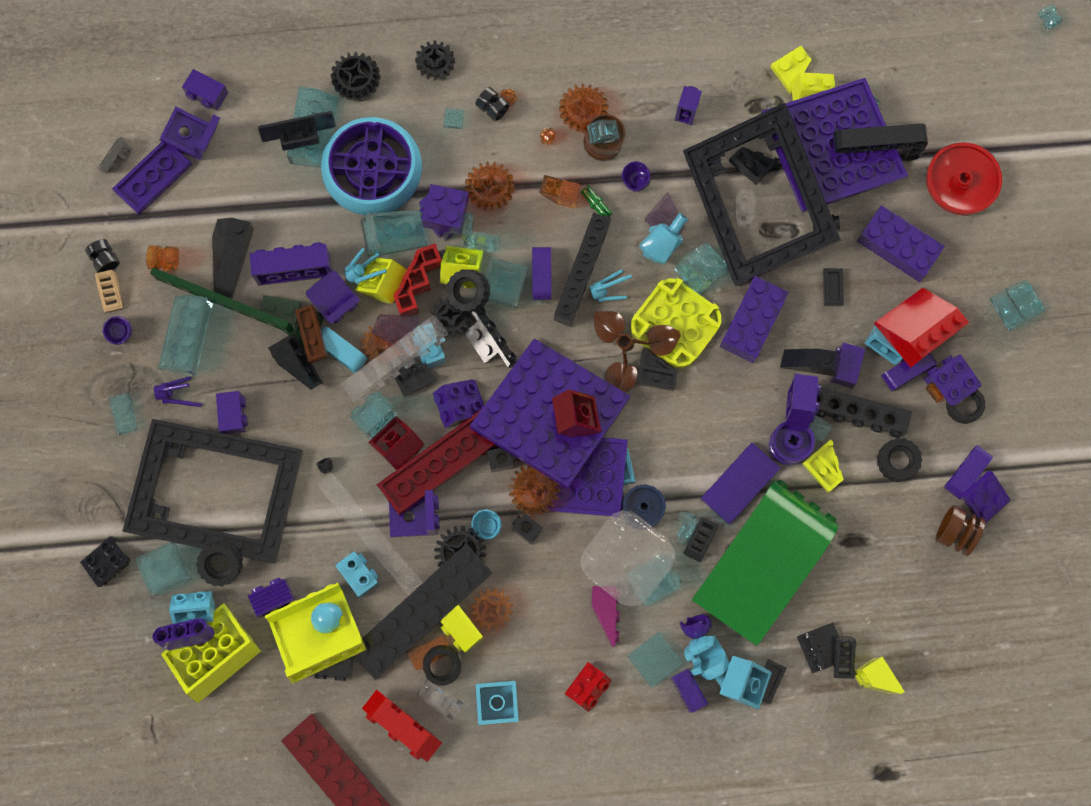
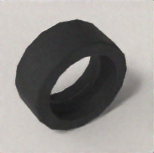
M978 389L970 394L977 405V409L972 415L964 416L956 410L955 405L950 406L946 401L948 415L954 421L968 424L982 416L986 402L983 394Z
M438 645L431 648L425 654L423 670L426 678L431 683L438 686H446L458 678L461 672V662L453 648L446 645ZM440 654L448 655L453 660V669L445 676H437L430 669L432 659Z

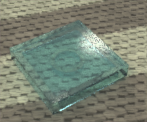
M659 632L627 656L651 688L683 664Z

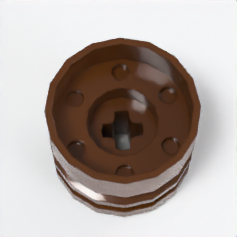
M600 114L591 119L583 140L584 149L590 157L599 161H607L616 157L625 138V128L621 120L610 114Z
M952 505L938 528L935 540L946 547H950L955 541V551L959 552L962 549V554L969 556L982 537L985 519L981 517L976 519V515L971 514L965 520L966 510Z

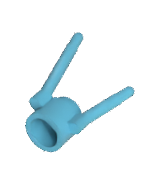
M362 248L351 263L345 267V277L351 283L359 284L364 280L386 273V269L363 276L365 273L364 268L379 257L378 253L362 265H356L355 263L365 251Z
M621 269L601 281L593 283L592 286H589L593 300L598 299L599 303L604 301L627 299V296L605 297L604 295L608 294L606 288L632 278V275L630 274L604 284L623 273Z

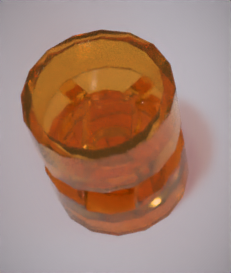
M159 245L148 246L146 254L148 269L156 268L160 270L163 267L165 271L177 270L179 263L177 247L166 246L163 249Z

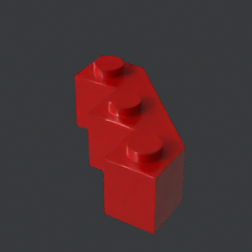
M436 243L417 249L411 265L408 267L399 288L394 294L401 319L419 314L414 296L431 290L426 273L441 268L442 262Z
M377 689L361 708L367 713L365 717L370 722L380 724L389 732L387 735L392 740L402 742L411 750L409 753L417 760L422 758L428 762L442 744L436 736L421 726Z

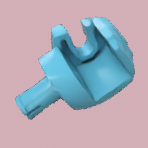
M678 213L670 226L663 223L651 226L649 228L650 234L639 245L643 251V256L655 263L665 265L676 248L684 240L679 232L688 221V218Z
M703 636L690 641L684 650L686 660H692L693 668L690 672L693 676L701 675L707 680L716 679L721 688V684L726 676L725 672L728 669L729 660L716 636Z

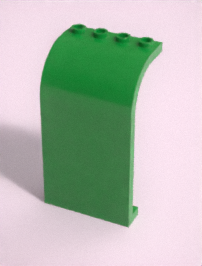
M773 479L753 513L692 597L693 602L756 646L759 645L816 565L839 527L835 516L829 512L825 515L820 511L821 507L813 501L809 504L804 500L805 496L797 490L794 492L787 488L789 485L781 479H778V481Z

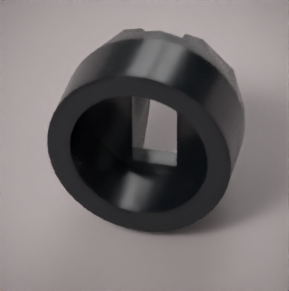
M330 457L324 458L316 464L319 471L323 474H327L328 469L330 472L333 470V462Z

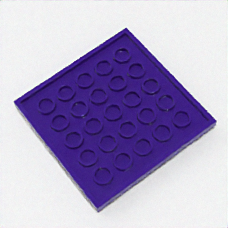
M866 78L786 103L827 205L907 179L908 174L897 149L842 154L835 152L833 138L835 131L886 126ZM778 135L772 137L774 141L779 139ZM781 146L775 150L801 212H807Z
M534 338L471 423L470 429L568 489L631 396ZM568 389L595 396L601 433L576 437L558 434L552 398Z

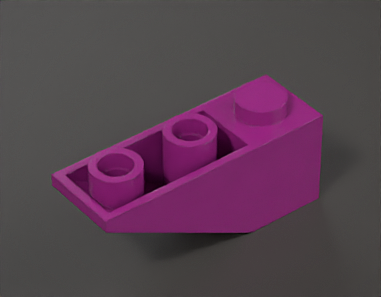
M592 586V609L611 647H615V643H619V631H616V623L620 621V611H616V603H620V591H616V586Z

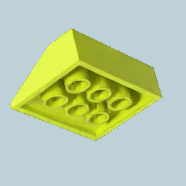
M224 603L214 611L213 622H206L214 629V636L210 641L179 649L165 650L161 654L185 693L197 703L202 701L261 652L252 637Z

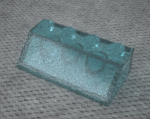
M299 86L293 119L332 111L335 120L338 98L319 89ZM333 128L318 131L319 144L288 150L287 158L289 163L321 168L322 155L326 144L332 137Z
M195 295L175 296L158 366L159 370L196 376L212 309V302L208 298Z

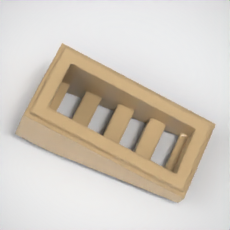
M114 270L96 273L95 278L104 313L123 309L117 273ZM113 285V288L104 290V287ZM115 293L114 296L106 297L107 294ZM117 300V303L107 305V302Z

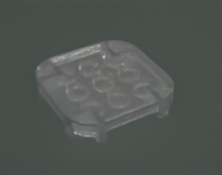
M622 510L615 512L607 519L585 548L581 556V568L591 581L618 602L626 606L635 607L641 605L650 597L672 568L676 560V550L674 543L670 539L666 538L636 513Z

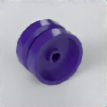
M784 421L777 426L769 438V452L780 464L787 466L797 465L804 461L813 451L815 444L814 433L810 427L807 429L787 426Z

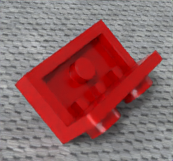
M587 662L564 694L589 712L596 706L603 692L607 691L612 680L605 673Z

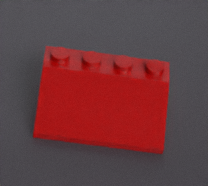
M921 288L878 319L874 325L911 368L959 332L969 321L957 307L925 288Z

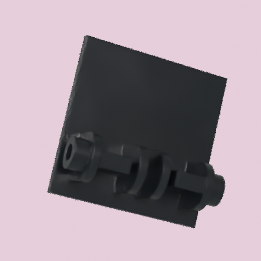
M110 536L80 563L97 587H102L103 585L106 586L111 579L116 577L114 573L120 574L119 569L123 570L126 566H129L131 559L124 555Z
M833 622L797 636L812 674L833 666V636H839ZM840 651V655H847L846 652Z

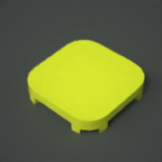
M679 278L662 279L637 313L634 314L630 331L634 339L649 341L647 332L653 326L667 325L678 330L681 333V337L674 350L665 356L654 355L662 359L669 366L683 369L696 361L717 333L721 325V313L715 303L712 304L685 285L683 280ZM640 344L644 348H647L651 353H653L650 349V344Z

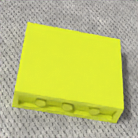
M339 583L327 585L323 590L312 592L301 600L292 601L287 606L275 609L270 614L265 615L283 659L286 676L292 684L366 650ZM334 603L340 607L343 613L339 621L340 626L331 633H320L312 625L311 614L319 604Z

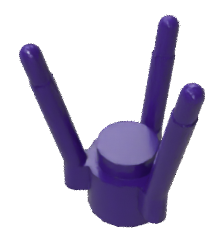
M190 376L154 386L155 399L162 400L163 404L172 403L202 407L201 403L170 399V397H173V390L189 387V383H179L191 380Z

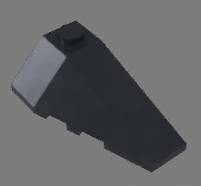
M232 217L217 219L212 235L214 292L232 299L254 228L248 221Z

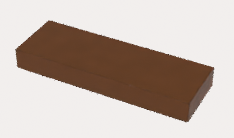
M312 304L295 310L308 362L312 364L328 358L315 306Z

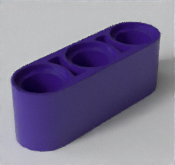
M532 247L533 300H551V247Z
M930 353L911 368L903 361L882 374L881 377L892 392L935 366L937 361Z
M976 445L944 488L961 500V495L975 483L993 456Z
M199 618L161 626L154 631L152 638L164 650H174L210 641L214 636V629L203 619Z

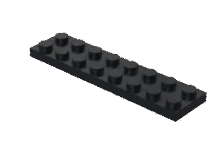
M466 543L362 638L366 650L354 655L355 658L376 680L491 576L493 572Z

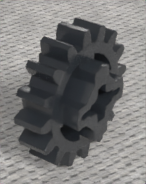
M434 40L432 45L427 42L426 47L421 45V51L416 52L415 62L417 70H420L421 76L426 74L428 80L431 76L434 78V81L439 76L443 80L444 74L449 76V70H454V52L450 51L449 45L444 47L442 41L440 44H437L436 40Z
M447 297L446 301L440 298V304H434L436 310H431L433 317L430 320L431 322H436L433 324L434 329L439 328L438 334L445 332V337L452 333L454 338L457 332L462 335V329L468 330L466 323H471V319L467 318L472 316L471 312L457 310L450 304ZM449 314H453L452 320H449ZM445 323L449 326V328L444 327L442 324Z

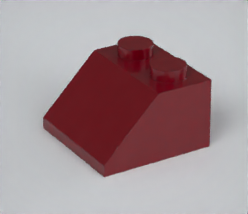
M568 389L552 398L558 434L576 437L601 433L595 396Z
M397 416L368 442L395 470L406 464L425 445L417 434Z

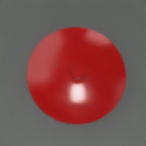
M967 142L954 143L942 148L933 157L927 168L926 185L930 196L942 209L956 215H974L986 210L997 199L1002 187V172L994 156L983 147Z

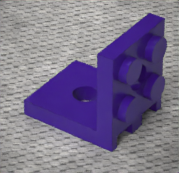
M175 106L159 141L201 161L217 128L220 117L213 114L208 123ZM186 127L189 129L190 135L182 136L179 130Z
M433 490L425 491V498L405 512L414 513L415 518L412 522H406L404 520L405 513L399 516L389 503L390 537L437 535V529H440V517L436 515V510H439L438 495H435Z

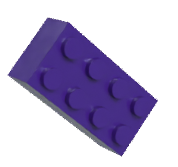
M882 205L856 241L918 282L926 276L945 247Z
M320 242L313 243L312 246L295 245L293 248L288 249L277 247L272 251L260 249L256 250L255 253H249L251 275L258 286L323 278L332 271L331 254L327 245Z
M754 276L719 347L754 363L789 292Z

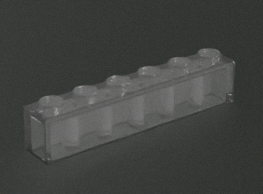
M431 316L343 381L341 386L353 402L360 400L362 403L371 396L369 394L375 389L377 392L383 388L386 380L390 378L392 381L400 375L399 371L402 368L408 369L416 363L414 360L417 357L423 358L431 352L429 349L432 346L436 345L438 347L446 341L445 337L449 334L438 318Z

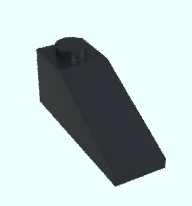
M294 333L268 347L271 356L277 364L310 390L323 383L313 365L308 362L307 355Z
M784 349L780 368L837 377L841 358L837 351Z

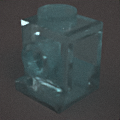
M598 120L587 125L591 144L610 143L619 139L616 120Z

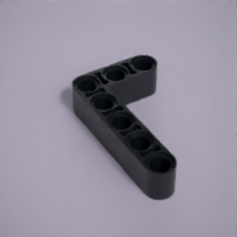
M923 123L843 129L833 133L835 152L839 154L903 149L904 160L913 161L921 158L928 145L926 125Z

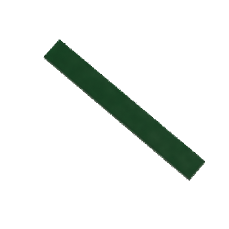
M152 268L150 272L158 281L284 332L291 333L293 326L288 321L156 268Z

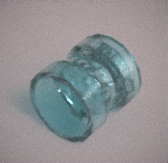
M1055 4L1048 5L1038 12L1039 18L1044 21L1043 25L1046 30L1056 27L1063 21L1056 12Z

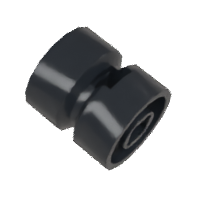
M487 87L479 95L475 105L483 112L487 111V116L494 122H497L508 111L510 103L502 96L498 97L499 93L492 87Z
M107 239L94 241L85 249L87 256L93 261V266L97 273L115 270L120 265V261L116 254L112 252V247Z

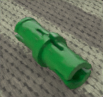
M590 185L581 190L580 193L590 203L591 209H595L599 215L608 218L613 214L603 203V198L601 196L598 197Z

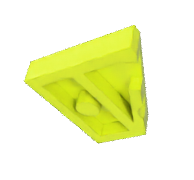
M799 46L771 64V69L789 94H792L791 81L800 72H805L811 62V58L803 47Z
M831 439L802 464L827 493L844 480Z

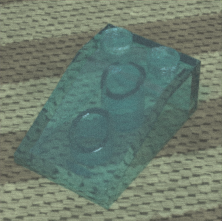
M419 210L368 213L360 221L367 256H374L376 253L387 255L426 247L427 242Z

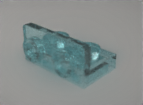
M687 511L685 513L680 512L677 521L682 523L677 533L679 538L678 544L683 547L686 545L698 522L695 520L696 517Z

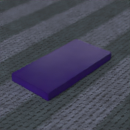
M161 142L117 183L112 190L140 215L193 164L178 149Z
M751 442L700 499L729 525L779 471L780 467Z

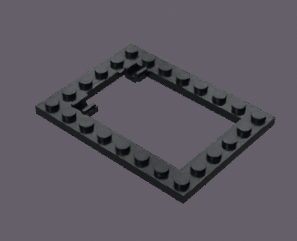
M782 103L683 150L735 286L752 280L754 276H762L841 241L786 103ZM778 135L779 139L774 141L772 137ZM756 138H764L770 151L782 146L815 230L746 260L714 177L726 172L721 163V157L726 156V152ZM714 164L715 169L711 170L710 166Z
M152 419L122 532L204 549L212 542H219L221 540L235 545L238 551L240 550L241 557L276 564L303 450ZM173 444H178V449H173ZM187 446L278 465L261 539L257 540L167 521L170 508L155 504L156 499L153 498L162 462H166L167 456L183 459ZM155 512L161 514L160 519L154 518Z

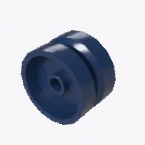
M646 484L637 485L630 489L624 497L622 516L626 523L634 529H651L660 522L665 514V498L654 486ZM642 504L643 506H647L648 508L646 510H642L640 506Z

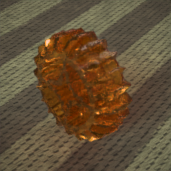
M583 83L581 88H578L575 84L574 90L569 88L567 90L568 94L564 93L563 99L560 100L561 106L559 111L562 112L560 118L564 119L565 125L569 124L570 130L576 127V132H579V129H583L585 134L592 118L600 114H608L609 105L606 104L607 98H603V92L598 93V87L592 89L591 84L588 85V88ZM577 98H580L578 102H573V104H571L572 101H574ZM583 103H584V107H585V109H586V110H585V114H583V110H582V104H583ZM594 112H597L595 116H593L590 119H587L589 115L594 114Z
M488 161L486 166L479 163V169L473 167V173H468L469 179L465 180V184H467L465 191L468 192L471 203H477L476 207L478 209L483 205L484 211L488 207L491 208V211H494V206L501 209V203L506 206L508 204L507 200H512L511 194L515 193L513 188L515 181H512L513 175L509 174L508 168L503 170L504 166L502 164L497 167L495 161L492 166L489 165ZM485 175H488L487 178H485V179H480L481 177H483V176H485ZM495 175L500 177L504 181L505 185H501V182H497L495 180ZM491 180H492V185H493V186H491V188H489V192H488V188H487V187H489V184H491ZM475 187L479 188V190L484 191L485 197L479 195L476 192ZM494 194H500L495 198H491Z
M528 464L527 469L521 466V473L515 471L517 478H510L514 482V485H509V488L513 489L509 493V496L514 497L512 503L517 504L516 508L522 509V512L525 514L529 512L530 515H534L537 512V514L541 515L542 508L548 512V505L555 506L552 502L553 499L559 500V497L555 496V494L561 492L560 489L556 488L560 484ZM535 474H542L546 478L547 483H539ZM528 479L527 484L522 487L524 481ZM534 485L538 486V489L535 493L532 492V488H534ZM545 491H548L545 498L542 500V494ZM522 495H530L531 499L534 500V504H528Z

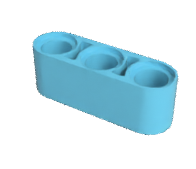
M325 326L321 332L327 353L357 374L368 358Z

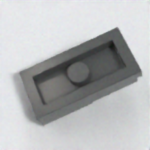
M123 137L117 138L98 166V169L103 173L108 170L111 171L117 163L115 159L117 157L122 160L127 159L121 149H126L129 152L133 150L132 147L126 144Z

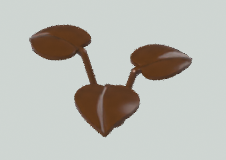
M595 311L594 327L597 336L605 343H612L617 337L616 343L622 350L624 365L616 362L608 367L606 381L625 393L635 385L638 377L637 369L632 365H627L626 352L631 351L635 343L650 344V349L654 354L665 356L674 350L681 337V333L671 326L656 325L647 332L649 341L632 339L628 334H621L624 332L626 324L624 318L619 313Z

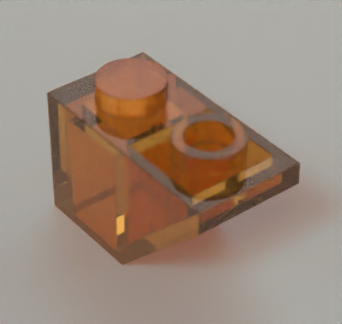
M544 175L539 193L558 205L575 209L580 193V184Z

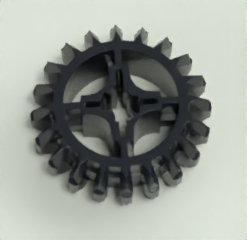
M356 51L354 56L347 53V58L341 55V62L336 60V66H332L333 73L330 76L333 79L331 83L335 86V91L339 92L341 97L346 95L348 101L353 97L356 102L357 97L364 100V95L370 97V91L376 92L375 87H379L378 80L381 79V76L379 74V67H376L375 60L372 61L370 56L365 58L364 53L358 56ZM362 67L370 72V76H366V73H363ZM342 77H345V79L348 80L349 86L345 85L341 81Z
M454 526L455 533L452 534L447 529L446 531L449 536L446 537L444 534H441L440 537L444 541H436V544L441 546V548H434L435 552L440 553V555L434 556L435 560H442L437 563L438 567H441L446 562L445 549L455 554V550H460L466 543L468 544L469 540L476 545L479 557H487V553L481 552V550L487 548L486 545H479L484 539H476L479 534L478 532L472 536V528H469L466 533L465 526L461 527V532H458L457 526ZM464 537L459 545L448 544L454 538Z

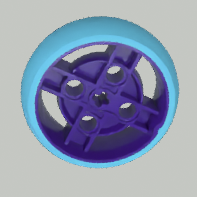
M366 117L345 124L333 134L326 144L322 155L321 172L327 191L338 204L356 214L376 216L398 209L412 197L421 178L422 159L417 144L404 128L383 118ZM365 137V140L353 145L348 153H341L351 142ZM384 137L392 139L401 145L408 158L398 157L396 152L384 142ZM371 147H378L376 151L369 150ZM351 163H357L356 167H349ZM389 165L395 166L393 170H386ZM335 175L346 176L348 182L359 190V197L346 192L337 182ZM396 180H403L394 191L378 197L379 193L389 189ZM367 182H374V185L371 187L365 186Z

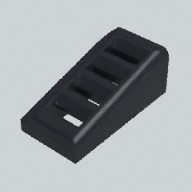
M701 517L683 554L701 562L719 525ZM701 525L712 530V532L709 533L701 529ZM697 533H700V534H702V535L708 537V540L705 539V538H703V537H701V536H699V535H697ZM696 540V541H698V542L704 544L705 546L703 547V546H701V545H699V544H697V543H695V542H693V541Z
M833 636L834 678L854 679L856 639L852 636ZM840 643H848V647L840 646ZM840 651L849 652V655H840ZM839 660H849V663H839ZM839 668H849V671H839Z

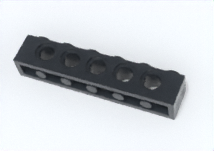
M593 212L555 311L554 321L572 327L609 230L610 218Z
M821 387L820 395L817 396V400L820 403L819 411L815 416L823 418L829 416L834 421L844 423V421L851 422L852 426L863 428V426L869 427L871 431L877 433L884 431L889 433V436L900 438L907 434L912 411ZM828 402H834L837 406L836 410L829 408ZM847 407L854 408L855 415L849 414ZM866 412H871L874 416V419H868L866 417ZM884 418H891L892 425L886 424Z

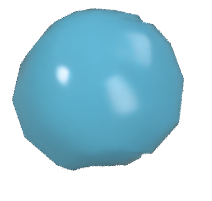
M485 509L478 511L473 516L471 527L475 533H479L477 535L479 538L489 540L495 538L501 532L502 522L497 513Z
M322 603L313 610L311 622L316 631L331 633L340 626L339 621L343 613L340 607L334 603Z

